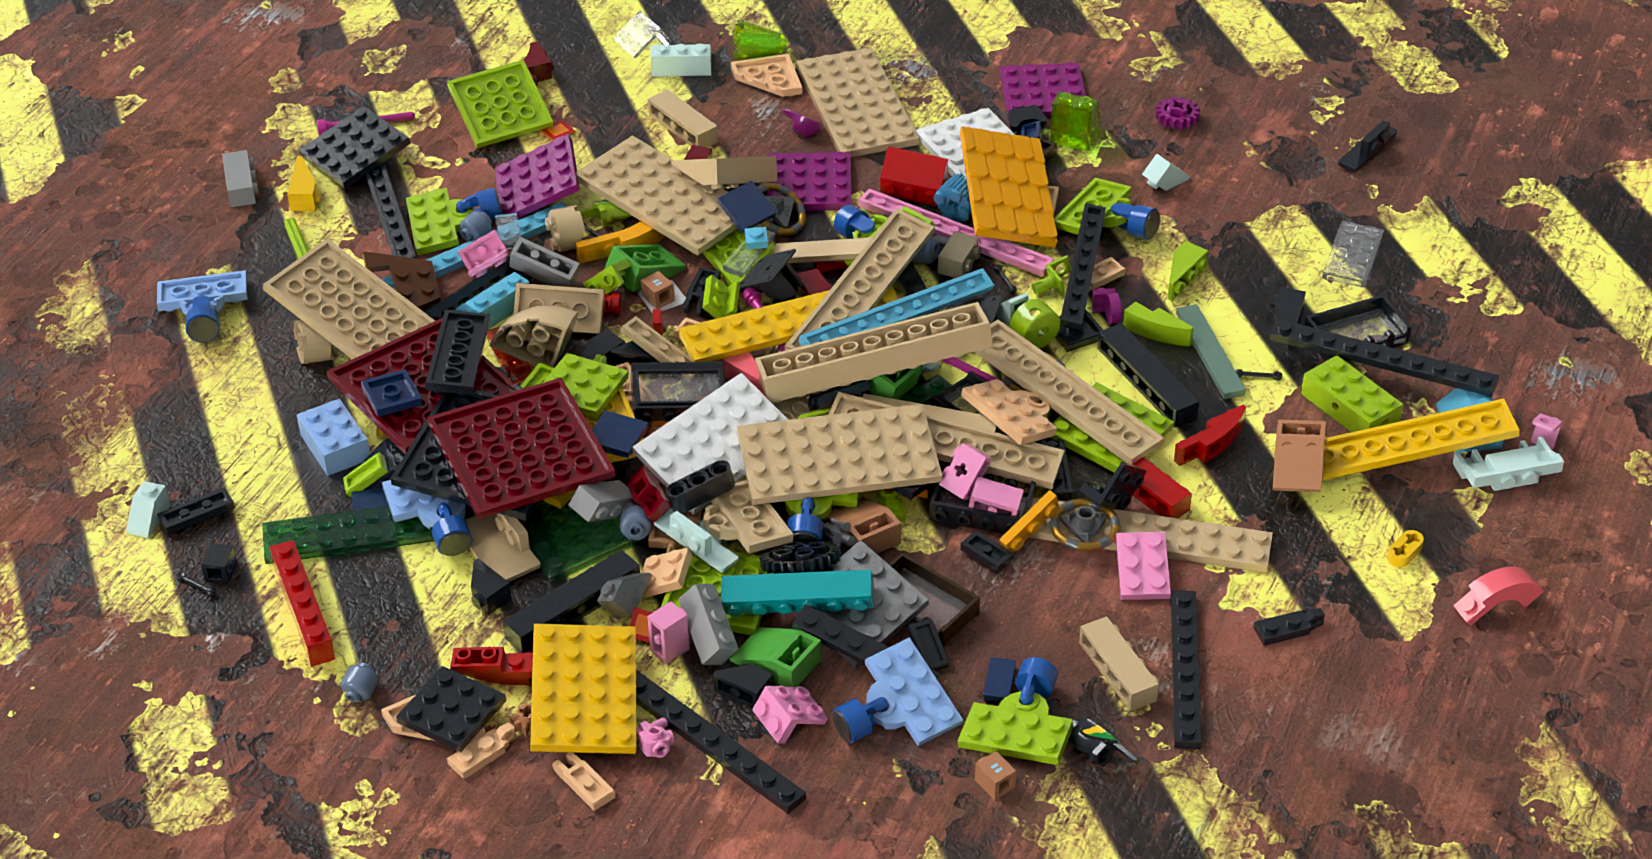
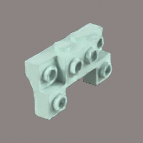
M1538 437L1536 446L1529 447L1526 441L1523 440L1520 441L1519 449L1487 454L1485 461L1477 449L1472 450L1471 458L1463 459L1460 452H1455L1453 465L1462 479L1467 478L1473 488L1491 485L1492 489L1497 491L1538 483L1539 477L1542 475L1562 472L1564 460L1560 454L1550 449L1543 437Z

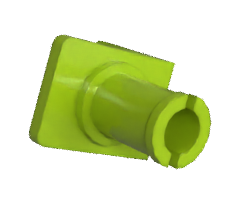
M1067 255L1046 264L1047 277L1031 283L1032 290L1036 296L1051 289H1055L1061 296L1065 295L1063 281L1060 277L1071 271L1070 259ZM1059 264H1065V267L1060 272H1055Z

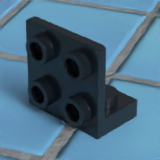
M1121 462L1106 487L1097 482H1094V484L1084 482L1079 490L1101 506L1124 510L1131 503L1136 489L1142 485L1147 471L1143 468Z

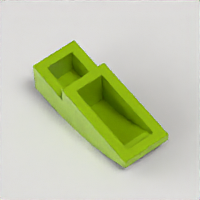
M1135 302L1124 310L1123 325L1126 329L1159 342L1181 346L1192 345L1194 327L1158 307L1156 310L1151 311Z

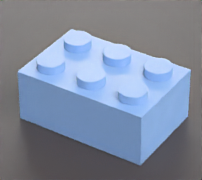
M340 398L297 414L300 435L327 476L363 463L370 455L368 439Z

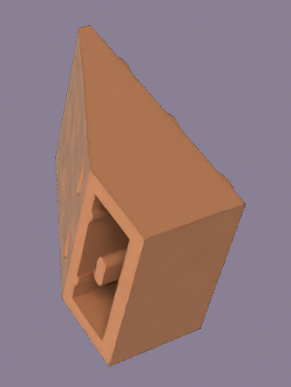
M1278 420L1273 490L1321 492L1327 449L1326 421Z
M864 497L857 500V508L839 507L832 510L825 519L827 523L833 526L832 518L841 522H849L851 528L847 532L856 538V543L861 540L876 554L901 544V522L889 508ZM845 544L849 549L853 547Z

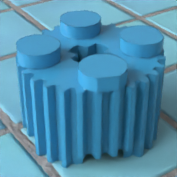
M962 173L954 174L938 189L933 198L936 204H938L937 207L940 208V212H943V217L959 223L966 222L972 217L967 178L965 179L966 176Z

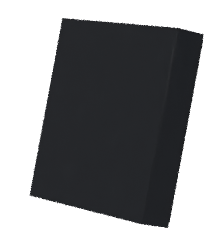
M1085 309L1081 331L1060 326L1055 339L1066 352L1098 342V334L1103 329Z

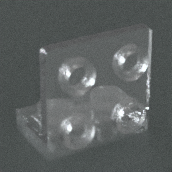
M641 11L613 38L634 58H637L653 40L656 43L661 41L664 45H669L672 41Z

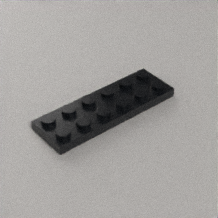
M454 310L444 311L425 383V390L436 393L448 392L457 393L458 395H473L490 324V314Z

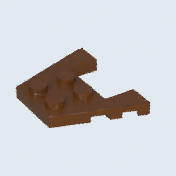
M363 252L365 267L371 272L389 270L394 290L420 310L440 302L441 296L432 261Z

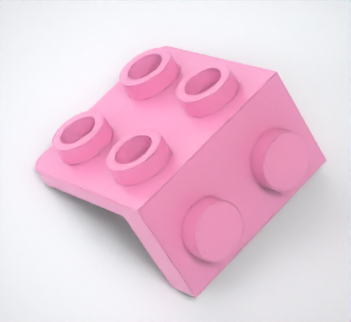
M495 229L457 251L469 270V276L475 275L476 278L487 273V267L492 264L497 267L504 263L508 255V250Z
M765 686L752 709L777 744H785L796 724L824 725L828 721L823 709L810 696V692L801 686Z

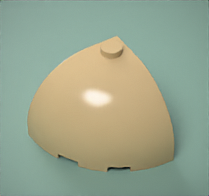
M549 305L522 310L501 325L489 346L534 367L539 363L555 367L570 340L578 312L565 307Z

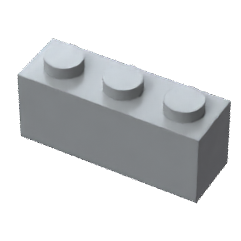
M247 150L222 154L230 207L256 204L255 195H259L253 158H248Z
M520 237L510 253L509 267L551 286L572 287L578 277L580 263Z
M620 480L591 485H579L568 505L586 521L594 522L619 518L627 507L635 505L636 502L629 488Z
M694 584L678 599L680 606L688 615V627L702 665H722L739 648L715 585Z

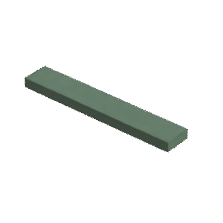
M1195 304L1176 308L1178 319L1194 327L1192 344L1223 399L1245 396L1246 389L1199 306Z

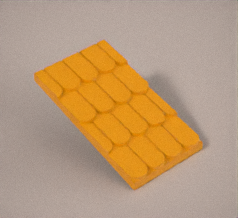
M961 126L960 138L975 236L1055 248L1057 244V230L1053 217L1054 210L1048 189V178L1044 166L1045 159L1040 139Z

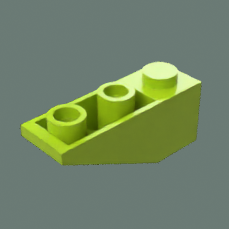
M1185 241L1174 251L1168 300H1172L1178 294H1181L1189 283H1193L1195 278L1206 270L1208 266V250Z

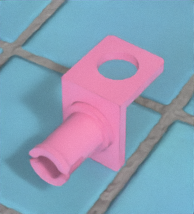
M1540 413L1532 421V424L1536 426L1531 442L1536 444L1538 437H1543L1552 450L1555 447L1563 421Z

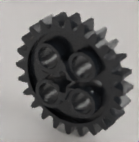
M818 540L813 542L804 541L803 543L798 541L790 542L784 546L780 545L777 548H769V551H764V554H760L761 569L763 572L767 571L768 574L815 572L816 570H824V567L830 568L832 567L831 565H835L840 561V550L837 544H833V542L826 543V541L818 542Z

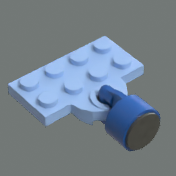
M246 270L157 282L158 311H174L181 308L182 313L186 314L187 335L193 341L199 343L210 342L218 336L220 332V316L218 312L224 307L226 302L238 303L248 300Z
M391 480L382 482L394 522L419 517L424 526L429 530L432 528V536L437 550L445 556L462 554L471 546L473 538L464 519L466 514L464 504L391 485Z
M910 638L865 660V665L876 680L867 693L865 705L862 706L857 699H852L834 708L832 713L833 722L838 733L844 741L850 744L872 733V726L879 724L885 727V729H897L905 726L917 746H920L961 725L963 722L962 717Z

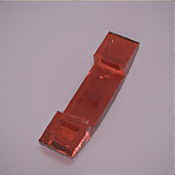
M500 327L488 330L487 339L489 344ZM491 347L499 366L504 367L508 379L514 384L525 381L533 371L528 362H523Z

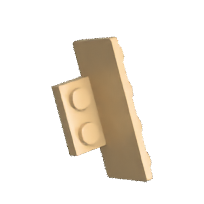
M496 514L478 520L476 515L466 519L473 538L472 544L469 547L470 551L476 558H479L508 582L541 567L539 560L529 548L528 532L517 518Z

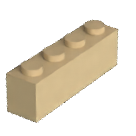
M665 90L648 98L649 116L688 145L710 147L718 143L717 125L682 101L677 95H674L669 90Z
M1107 616L1080 626L1079 644L1129 711L1157 701L1160 688L1156 676L1151 675L1143 659L1138 658L1130 642L1125 641L1120 634L1119 628L1115 624L1113 625Z

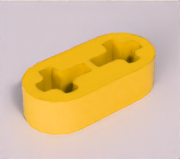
M1415 530L1405 531L1390 546L1387 556L1388 562L1395 567H1405L1421 552L1424 542L1423 535Z

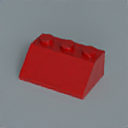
M888 146L880 176V193L895 198L938 206L933 198L938 189L948 180V159Z

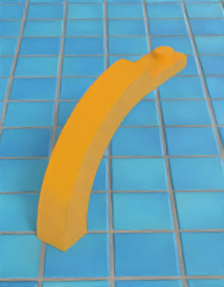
M640 221L624 230L575 242L577 260L582 264L609 257L613 246L657 244L665 235Z

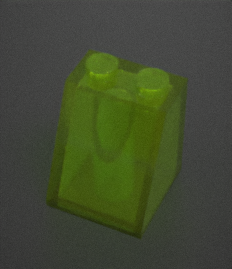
M1058 92L1052 103L1050 141L1057 143V145L1090 151L1101 128L1098 99L1073 95L1067 92Z

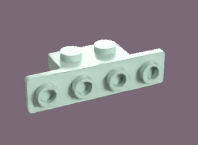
M670 509L654 522L656 527L684 547L689 548L691 552L721 573L738 562L737 555L712 538V535L678 511L673 512Z

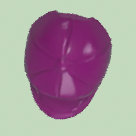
M787 109L781 111L783 115L792 119L793 131L805 138L816 135L823 126V123L805 117L795 111Z

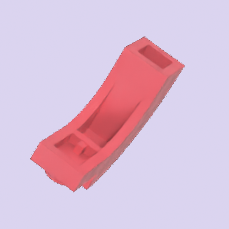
M1503 567L1484 574L1468 585L1471 591L1453 606L1464 620L1472 626L1499 603L1516 600L1526 608L1545 591L1526 570L1519 567Z

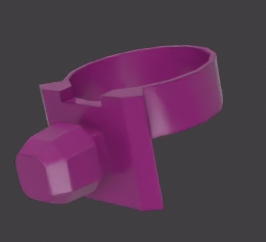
M1097 288L1093 290L1092 314L1105 312L1108 324H1118L1121 322L1120 298L1115 292V288Z

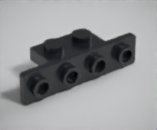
M1383 120L1338 161V165L1349 171L1356 172L1397 134V130L1390 127L1389 122Z

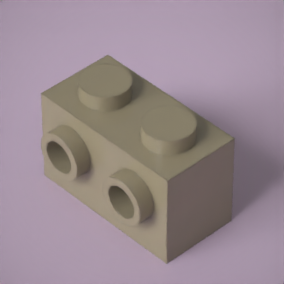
M954 231L938 256V273L957 278L970 272L974 260H977L980 256L979 238Z

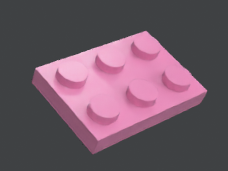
M1165 532L1116 533L1120 600L1170 599L1171 591Z

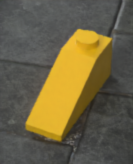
M297 156L287 193L290 211H316L317 203L321 202V191L317 190L316 181L302 156Z

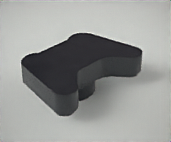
M1036 105L1009 110L1008 117L1012 132H1017L1021 126L1036 121H1041L1042 127L1047 125V117Z

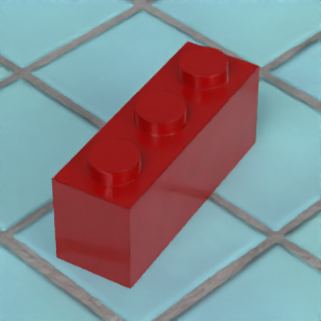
M1144 457L1131 464L1147 471L1142 485L1133 494L1135 498L1159 516L1179 518L1190 511L1192 493L1187 488L1181 486L1171 476L1165 474Z

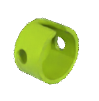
M1031 299L1023 303L1015 311L1010 321V328L1040 349L1048 345L1057 335L1060 329V318L1044 301ZM1032 310H1038L1040 311V314L1032 316L1030 315V312Z

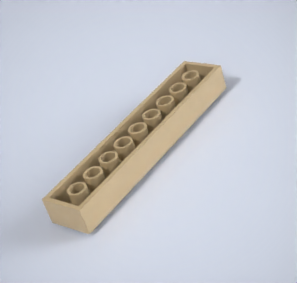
M976 302L758 357L755 360L760 383L766 398L771 403H781L786 399L804 397L809 393L817 391L824 392L830 388L847 386L856 381L871 380L876 376L890 375L908 368L914 369L927 363H938L943 359L961 357L974 351L981 352L986 348L993 347L990 323L979 303Z

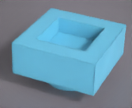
M766 227L745 229L747 250L768 248Z

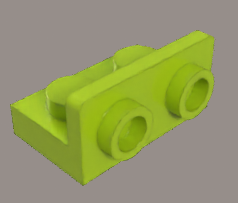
M628 259L610 265L583 284L585 288L603 289L606 294H609L624 284L622 279L626 275L624 271L630 268L631 265Z
M714 275L706 278L702 308L716 319L736 314L740 283L735 281L727 287L723 281L717 279Z

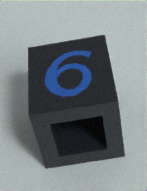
M210 543L201 563L205 581L229 583L238 564L234 546Z

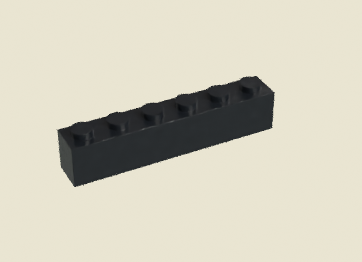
M1120 323L1099 332L1097 349L1162 416L1174 421V428L1197 419L1199 408L1197 397L1192 395L1185 388L1184 384L1179 382L1172 375L1171 371L1166 369L1159 362L1158 358L1153 356L1146 349L1145 345L1133 336L1130 330H1127Z
M622 549L608 556L605 560L588 568L585 572L504 619L502 622L505 639L520 653H526L533 648L534 624L572 625L602 606L597 600L601 594L602 587L608 580L640 573V565Z

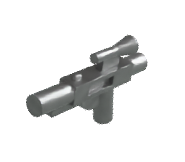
M832 518L831 522L834 523V526L827 522L823 523V537L827 539L828 543L833 542V544H837L840 556H843L842 543L853 546L856 543V538L847 532L851 528L849 522H841Z

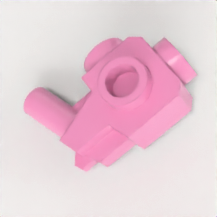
M660 718L650 724L644 721L640 723V727H636L639 747L648 757L662 758L669 753L670 746L674 745L672 731H665L664 729L668 726L665 718Z

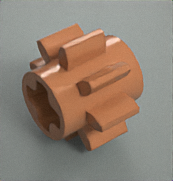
M531 704L518 706L517 713L512 714L515 732L520 731L525 736L531 735Z

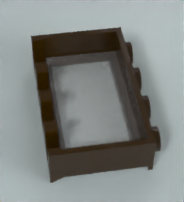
M903 552L889 563L896 572L929 601V605L913 618L906 627L910 624L932 618L944 648L946 643L973 617L979 615L980 597L974 592L968 591L953 580H949L934 569H930Z

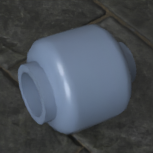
M473 211L461 220L460 234L466 241L477 240L479 237L491 232L492 221L486 213Z
M930 236L914 256L912 262L915 264L934 263L940 254V244Z
M629 506L621 514L620 530L623 536L629 540H642L650 533L651 519L648 518L642 506Z
M360 662L357 665H351L341 682V689L346 693L345 697L353 702L370 699L379 682L376 670L366 663Z

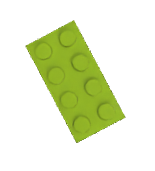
M1335 356L1304 373L1301 394L1350 432L1400 422L1403 404L1339 356Z

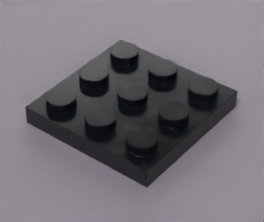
M442 666L396 716L397 723L461 753L506 702V695Z

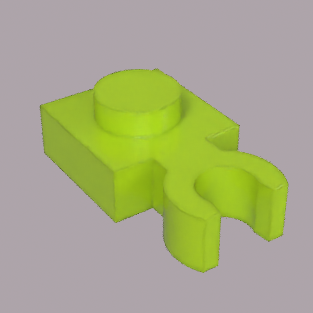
M880 489L878 504L889 508L900 522H905L902 498L898 499V493L894 490L892 494H886L884 489Z

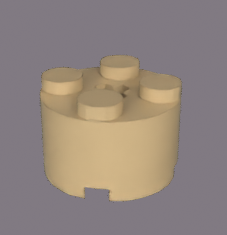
M576 205L550 210L548 217L545 218L546 228L551 230L552 234L550 244L553 251L563 252L576 249L575 242L582 241L581 235L585 234V228L580 211H575Z
M301 319L294 322V336L298 342L296 349L300 362L308 364L334 360L332 343Z

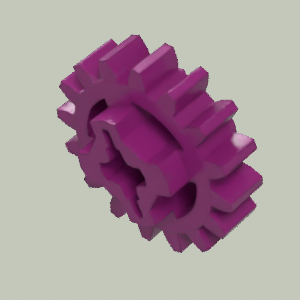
M1173 96L1172 99L1165 98V101H1159V105H1156L1155 118L1158 119L1159 124L1164 123V127L1171 126L1173 130L1175 127H1178L1180 130L1184 127L1190 129L1191 125L1195 126L1196 122L1199 121L1200 107H1197V103H1191L1192 99L1184 100V97L1177 99L1176 96Z

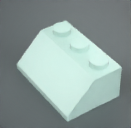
M701 43L696 45H651L652 77L711 75V45Z

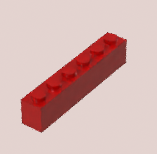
M294 540L270 546L273 566L310 666L313 667L336 660L331 636Z

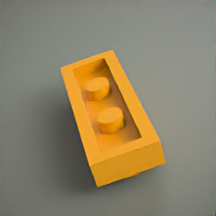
M1049 490L999 539L1001 546L1012 553L1021 549L1025 540L1031 534H1036L1041 528L1042 523L1057 513L1059 508L1057 496Z

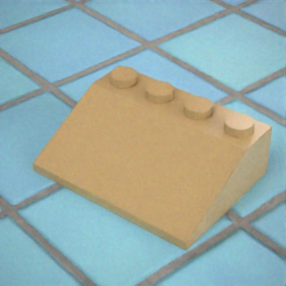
M776 156L672 160L673 166L700 184L711 185V189H723L724 184H726L727 188H738L739 183L742 186L750 181L756 183L758 187L761 184L777 181Z

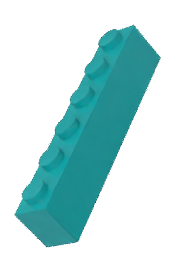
M871 570L722 576L721 603L725 613L731 616L748 613L764 615L772 612L788 614L801 611L805 604L818 611L829 610L831 612H838L843 609L863 611L867 608H874V579Z

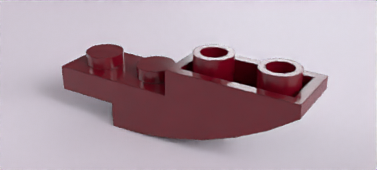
M643 464L630 478L628 486L634 501L642 506L649 519L656 522L667 512L671 504L662 490L663 483Z

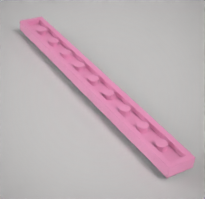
M868 189L858 199L859 207L880 215L886 214L887 218L890 217L896 208L901 210L906 206L931 219L934 222V232L937 235L950 238L955 231L978 237V247L981 248V254L1044 277L1047 273L1046 264L1054 261L1051 257L1006 240L975 236V231L972 227L872 189Z

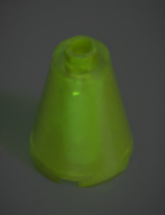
M737 20L738 24H735L732 43L736 47V51H732L734 59L739 60L782 54L783 50L787 49L788 40L784 37V34L744 20Z

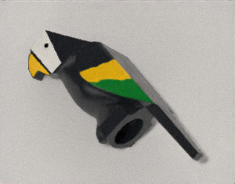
M1091 719L1083 721L1073 720L1074 726L1068 742H1071L1083 753L1089 754L1092 764L1097 763L1104 767L1113 758L1114 751H1119L1136 764L1139 762L1117 739Z

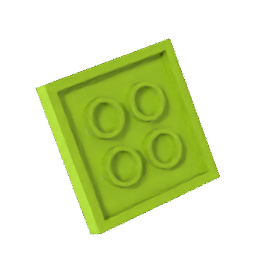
M566 353L544 382L562 377L582 414L597 419L627 381L629 373L625 369Z

